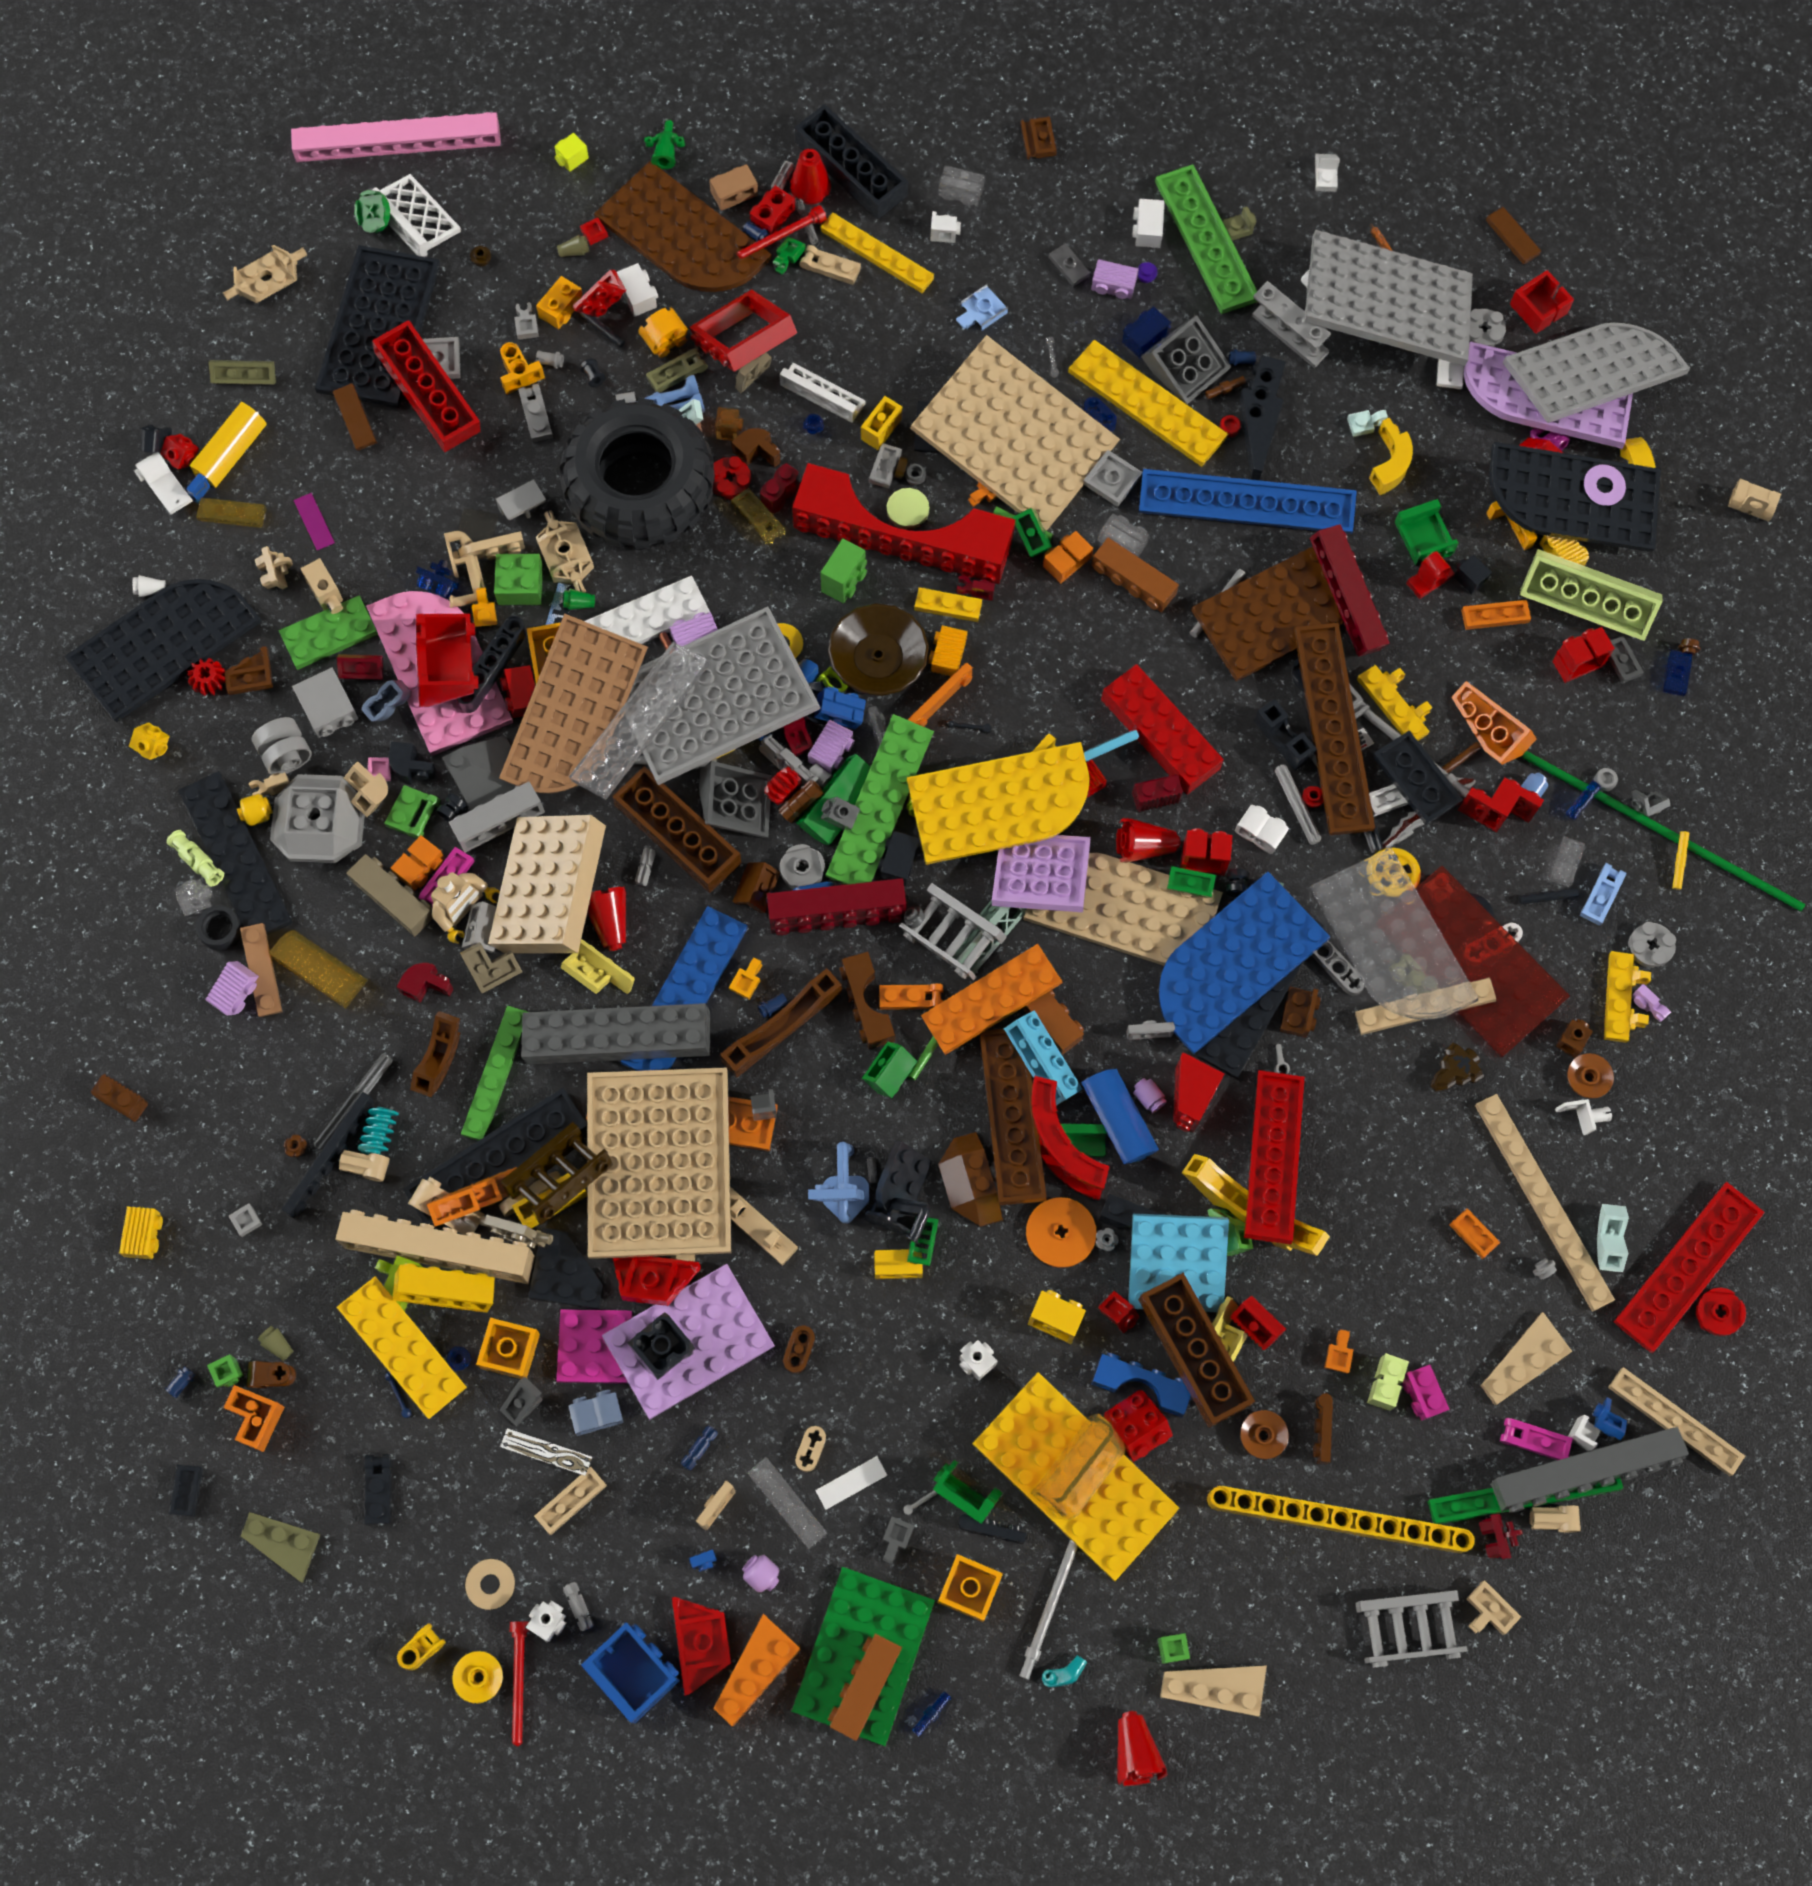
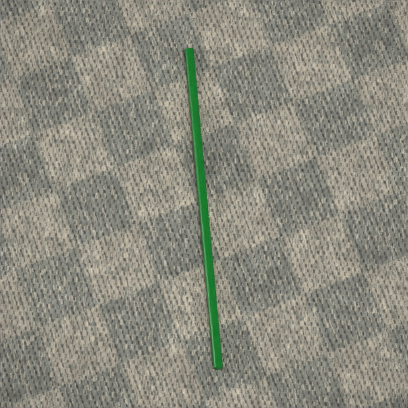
M1528 751L1524 753L1522 757L1524 760L1679 844L1680 835L1536 755ZM1688 840L1687 849L1800 912L1805 907V903Z

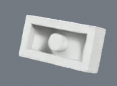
M1316 154V191L1336 192L1337 169L1340 162L1337 155Z

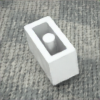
M1139 199L1138 207H1134L1133 220H1137V225H1133L1132 237L1136 238L1135 246L1160 248L1163 232V200Z
M637 263L617 272L627 290L623 296L634 317L657 308L656 298H658L655 287L649 285L648 282L650 280L646 270H641Z

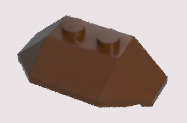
M974 1132L954 1138L938 1164L951 1209L974 1222L979 1227L1002 1221L997 1191L984 1148L977 1133Z

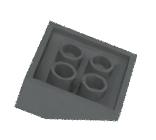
M1197 315L1156 343L1141 356L1151 372L1185 404L1191 402L1231 368V365Z
M505 735L461 747L442 757L447 770L470 810L516 787L499 779L511 749V745Z
M710 761L700 769L699 794L705 824L767 839L769 834L770 799L764 790L768 782L771 781L772 775Z

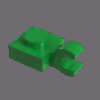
M787 237L776 250L778 257L774 259L773 264L778 267L775 269V272L784 274L789 261L795 263L805 251V244Z

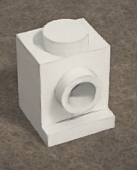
M933 211L931 241L955 243L956 235H960L961 222H957V217L950 215L940 216L937 215V212Z

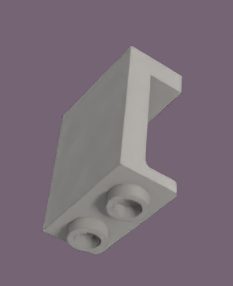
M333 667L292 686L318 738L329 736L335 730L341 727H348L358 720V716Z

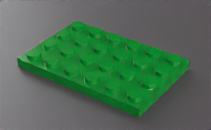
M842 1567L791 1712L830 1726L832 1723L828 1720L834 1706L839 1708L843 1700L839 1695L845 1683L851 1684L855 1676L851 1674V1671L857 1659L862 1662L866 1653L862 1648L868 1636L873 1638L876 1633L899 1645L902 1649L859 1737L886 1746L935 1600Z

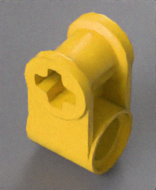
M430 1623L420 1629L398 1652L397 1661L404 1669L416 1670L446 1643L444 1639L440 1640L433 1632ZM426 1636H427V1637L430 1639V1641L433 1643L432 1645H431V1643L426 1639ZM410 1651L415 1652V1662L411 1665H406L404 1662L406 1653Z

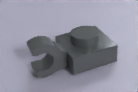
M891 1517L883 1538L884 1542L889 1543L883 1561L892 1564L898 1547L906 1549L914 1525Z

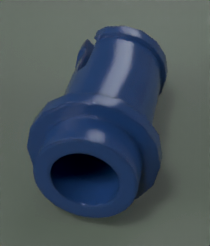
M752 221L747 222L743 228V232L755 239L756 242L770 235L768 230L761 229Z
M1234 349V351L1229 352V364H1233V366L1237 364L1255 365V351L1243 352Z
M782 993L767 1002L761 1001L758 1009L763 1018H770L771 1014L786 1007L788 1001Z
M186 1366L182 1369L179 1368V1373L165 1387V1390L175 1398H178V1395L190 1381H194L193 1378L196 1374Z

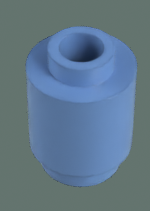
M1531 773L1521 787L1528 791L1536 792L1541 798L1549 785L1544 775Z

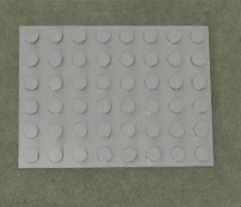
M1315 230L1312 237L1304 322L1465 366L1469 358L1473 274L1367 243L1354 241L1346 237Z
M766 607L640 666L623 711L657 784L660 785L819 710L820 706L769 607Z

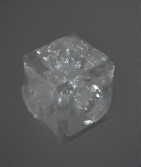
M194 879L188 880L182 886L175 888L176 899L185 916L193 913H202L211 906L210 898L213 897L209 885L204 886L202 879L196 881Z

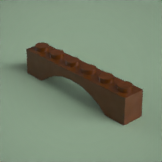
M826 968L811 980L779 1013L753 1032L738 1039L720 1054L721 1061L735 1078L739 1077L842 993V984Z

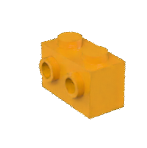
M561 276L536 305L538 317L559 330L563 324L569 321L571 314L575 311L573 305L583 297L582 289Z

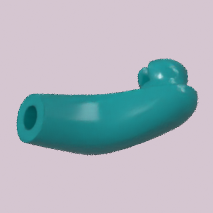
M1077 1655L1065 1668L1044 1671L1042 1682L1047 1687L1072 1684L1080 1676L1087 1661Z

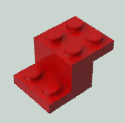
M1504 777L1492 798L1483 790L1472 787L1458 811L1498 832L1510 812L1529 823L1544 799L1540 798L1536 792L1524 789L1515 780Z

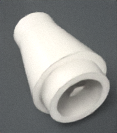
M141 575L133 577V595H139V597L154 595L166 587L165 580H157Z

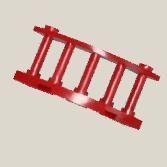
M1034 1076L1031 1104L1035 1127L1039 1135L1041 1158L1064 1184L1080 1194L1099 1201L1101 1192L1105 1187L1110 1166L1091 1159L1075 1148L1058 1120L1055 1100L1057 1081Z

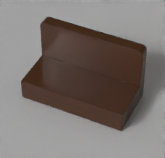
M749 862L734 896L733 903L747 904L759 913L765 912L768 906L767 893H773L780 872L766 862Z

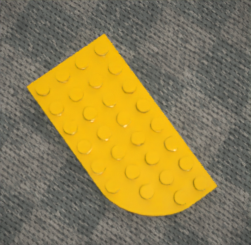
M1081 742L907 777V785L926 865L1044 841L1063 832L1079 815L1089 789V773Z

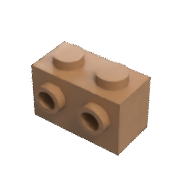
M747 164L710 179L711 193L721 211L758 196L757 182Z

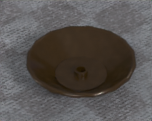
M875 603L858 607L840 619L831 633L828 654L832 669L845 685L862 694L883 696L900 692L917 680L926 666L929 646L924 629L911 614L896 606ZM881 654L882 657L876 658L875 655Z

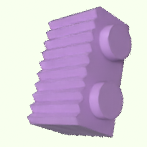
M1098 259L1091 290L1099 294L1108 293L1109 295H1116L1120 299H1132L1139 268Z
M704 612L698 613L693 619L687 621L678 620L673 623V626H670V633L677 649L718 630L711 612L707 614Z
M829 720L809 752L808 762L812 765L817 763L829 774H832L834 769L838 770L843 763L844 758L842 756L844 752H849L854 744L853 731Z
M238 961L228 962L212 990H210L206 1001L227 1016L236 1015L245 1007L244 1000L247 995H250L257 986L255 982L259 976Z

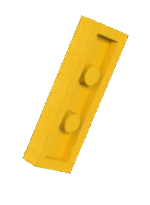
M918 588L914 610L978 622L982 599Z

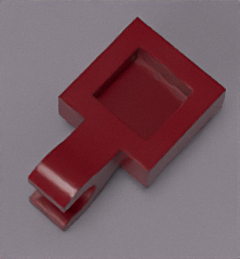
M959 576V583H964L966 586H957V593L972 594L971 597L993 601L994 583H990L987 580H974L972 583L968 577Z

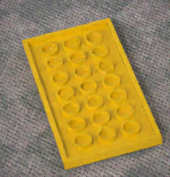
M1039 1372L1033 1376L972 1443L1113 1581L1120 1577L1179 1510V1507Z

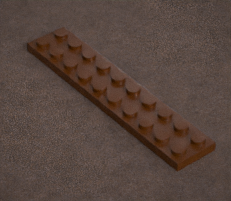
M1339 623L1295 627L1294 635L1313 743L1317 748L1315 755L1329 835L1374 831L1375 823Z

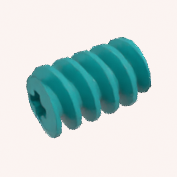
M376 1107L368 1111L372 1117L366 1119V1123L369 1126L363 1128V1132L367 1135H362L360 1138L365 1144L358 1145V1150L366 1155L370 1153L381 1155L382 1151L389 1150L383 1145V1143L391 1142V1139L386 1137V1134L394 1132L388 1125H395L396 1121L392 1120L391 1116L399 1115L394 1110Z

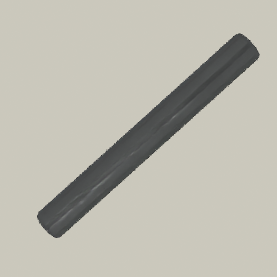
M383 1053L379 1056L314 1142V1146L317 1149L323 1150L361 1093H370L393 1061L388 1055Z

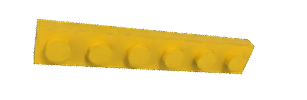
M832 213L821 226L822 233L920 293H923L934 279L933 273L835 213Z

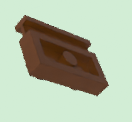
M1050 117L1030 119L1027 122L1021 120L1027 160L1030 157L1056 156V146Z

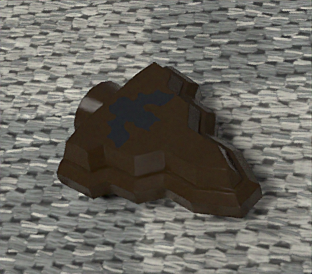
M1453 1042L1445 1050L1446 1056L1440 1062L1441 1069L1434 1075L1430 1087L1435 1092L1448 1090L1454 1084L1463 1086L1468 1082L1476 1083L1484 1077L1478 1066L1480 1063L1479 1056L1471 1048L1464 1050Z

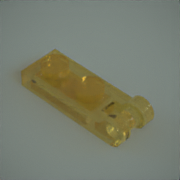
M749 488L732 499L733 506L758 532L767 545L772 544L777 536L781 537L786 533L780 522ZM771 525L773 529L768 532L766 528Z

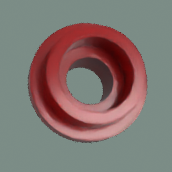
M1317 786L1307 787L1302 794L1305 805L1311 808L1319 807L1323 803L1322 789ZM1311 793L1316 794V795H1317V798H1316V799L1311 798V797H1310V794H1311Z

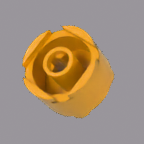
M666 308L658 310L646 319L648 324L645 327L641 325L639 329V334L659 358L667 356L670 352L669 349L674 346L681 347L687 341L688 329L673 308H670V311H667Z

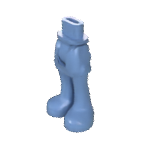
M694 375L686 378V384L683 388L664 393L655 392L644 398L652 399L656 405L660 406L664 403L667 404L691 398L685 402L669 405L677 410L691 400L696 399L700 401L702 413L705 412Z

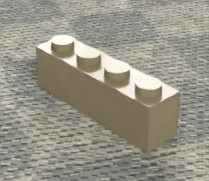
M365 854L346 873L350 881L415 937L433 919L430 911L432 907L425 900L419 901L414 897L416 895L409 886L405 885L403 887L398 883L400 881L393 872L389 871L387 873L382 869L383 864L377 858L373 857L371 859Z

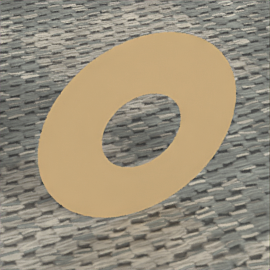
M496 1559L483 1560L477 1563L468 1573L465 1585L466 1593L470 1601L479 1608L489 1610L499 1608L513 1594L515 1586L514 1575L511 1569L502 1561ZM488 1574L497 1576L500 1581V1587L494 1594H486L480 1587L482 1578Z

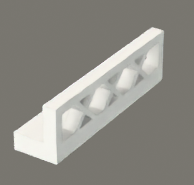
M795 363L791 365L789 370L783 368L780 373L781 386L851 423L854 422L865 405V400ZM796 371L797 373L803 375V377L795 374L794 372ZM850 401H853V402L857 403L858 405L856 406V405L850 403Z

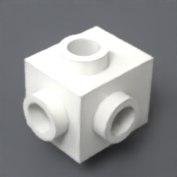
M977 1340L973 1344L970 1341L960 1350L962 1352L959 1359L962 1362L960 1364L961 1368L968 1375L972 1373L978 1381L997 1364V1360L992 1356L993 1350L985 1342L981 1344ZM977 1356L980 1358V1360L976 1361L973 1359V1357Z
M550 1601L549 1604L542 1602L541 1605L536 1604L529 1615L532 1619L526 1628L547 1642H550L555 1634L558 1636L566 1625V1622H564L566 1616L561 1613L564 1608L553 1601ZM550 1616V1622L545 1624V1618Z

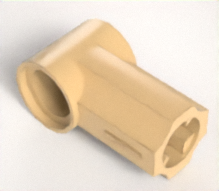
M344 1150L340 1157L339 1170L362 1175L364 1178L372 1181L383 1182L390 1159L374 1153L365 1155Z
M1579 1506L1530 1508L1529 1519L1532 1529L1580 1532Z

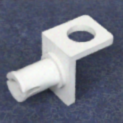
M1588 1099L1566 1102L1555 1108L1556 1112L1576 1110L1583 1135H1588L1595 1131L1596 1122H1607L1612 1119V1113L1606 1114V1112L1611 1111L1609 1107L1591 1109Z

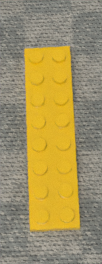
M1096 340L1069 367L1068 373L1201 467L1227 439L1228 433Z

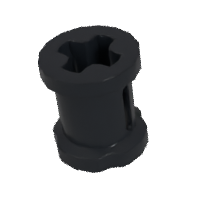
M593 358L585 360L579 368L586 375L588 385L590 387H597L605 381L606 376L600 372L597 367L598 363Z

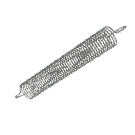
M799 200V207L797 203L796 208L802 219L804 218V213H806L805 217L808 216L804 204L801 205V212H799L800 202L803 203L802 200ZM810 224L805 227V230L808 231L807 235L809 237L810 242L813 241V235H815L814 244L816 240V243L818 242L819 245V241L817 240L818 238L815 231L812 232V239H810L811 230H814V228H812L813 226H811L809 233L808 229Z

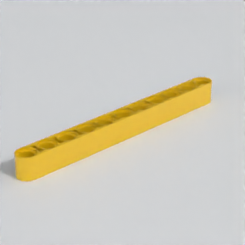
M1217 1486L1207 1496L1209 1506L1217 1511L1453 1553L1466 1552L1474 1546L1475 1542L1473 1534L1469 1530L1237 1488ZM1215 1492L1224 1494L1225 1503L1223 1505L1215 1502ZM1240 1496H1244L1249 1500L1248 1509H1243L1239 1506L1238 1498ZM1264 1500L1272 1503V1513H1266L1263 1510L1262 1503ZM1287 1505L1296 1507V1517H1290L1287 1514ZM1312 1509H1317L1321 1513V1520L1319 1522L1311 1518L1310 1512ZM1336 1513H1340L1345 1517L1344 1526L1336 1524L1334 1518ZM1360 1518H1366L1368 1520V1530H1363L1360 1528ZM1385 1522L1392 1524L1394 1529L1392 1535L1384 1532L1383 1524ZM1409 1526L1416 1528L1418 1532L1416 1539L1409 1537L1407 1533ZM1434 1530L1438 1531L1442 1536L1440 1543H1436L1432 1539V1532ZM1457 1535H1462L1465 1538L1466 1545L1464 1548L1457 1545Z

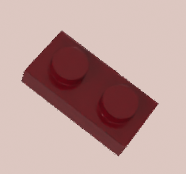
M345 654L337 656L338 678L383 679L384 677L383 656Z

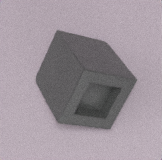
M768 1089L769 1094L751 1096L754 1121L777 1118L773 1089Z

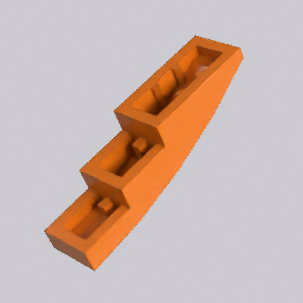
M517 1167L427 1203L434 1225H441L503 1200L508 1195L500 1181Z

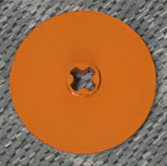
M1059 1197L1044 1201L1033 1210L1026 1226V1239L1030 1250L1041 1262L1052 1267L1066 1268L1079 1264L1091 1253L1096 1241V1225L1091 1213L1081 1203L1069 1198ZM1058 1227H1062L1064 1231L1067 1230L1068 1233H1065L1064 1238H1060V1235L1055 1234L1058 1231Z

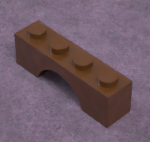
M864 952L842 959V967L839 968L842 980H847L849 988H846L849 1002L853 1001L855 1009H852L856 1023L860 1022L862 1030H859L862 1043H867L868 1049L885 1045L888 1041L895 1042V1033L889 1015L872 1010L864 1000L863 995L866 987L875 979V971L869 953Z

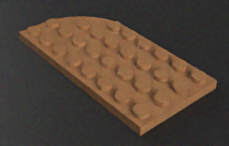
M564 613L499 779L515 786H521L530 782L536 793L548 794L572 789L590 778L601 766L648 647Z

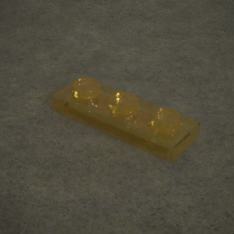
M200 498L196 517L198 521L262 528L266 507L263 504Z

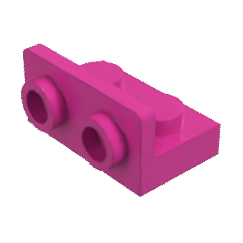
M1430 1365L1405 1374L1402 1386L1407 1394L1410 1393L1413 1403H1411L1415 1415L1420 1417L1421 1421L1450 1410Z

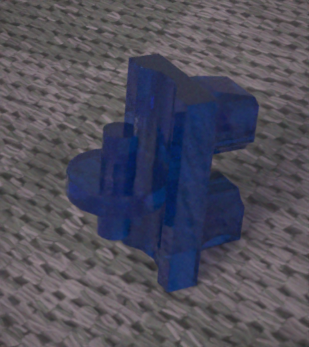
M443 559L438 564L431 563L430 568L434 569L435 573L417 567L416 573L420 575L416 586L430 591L433 581H437L439 584L435 594L447 599L453 588L458 589L459 583L443 577L444 574L448 576L452 574V570L447 568V561Z

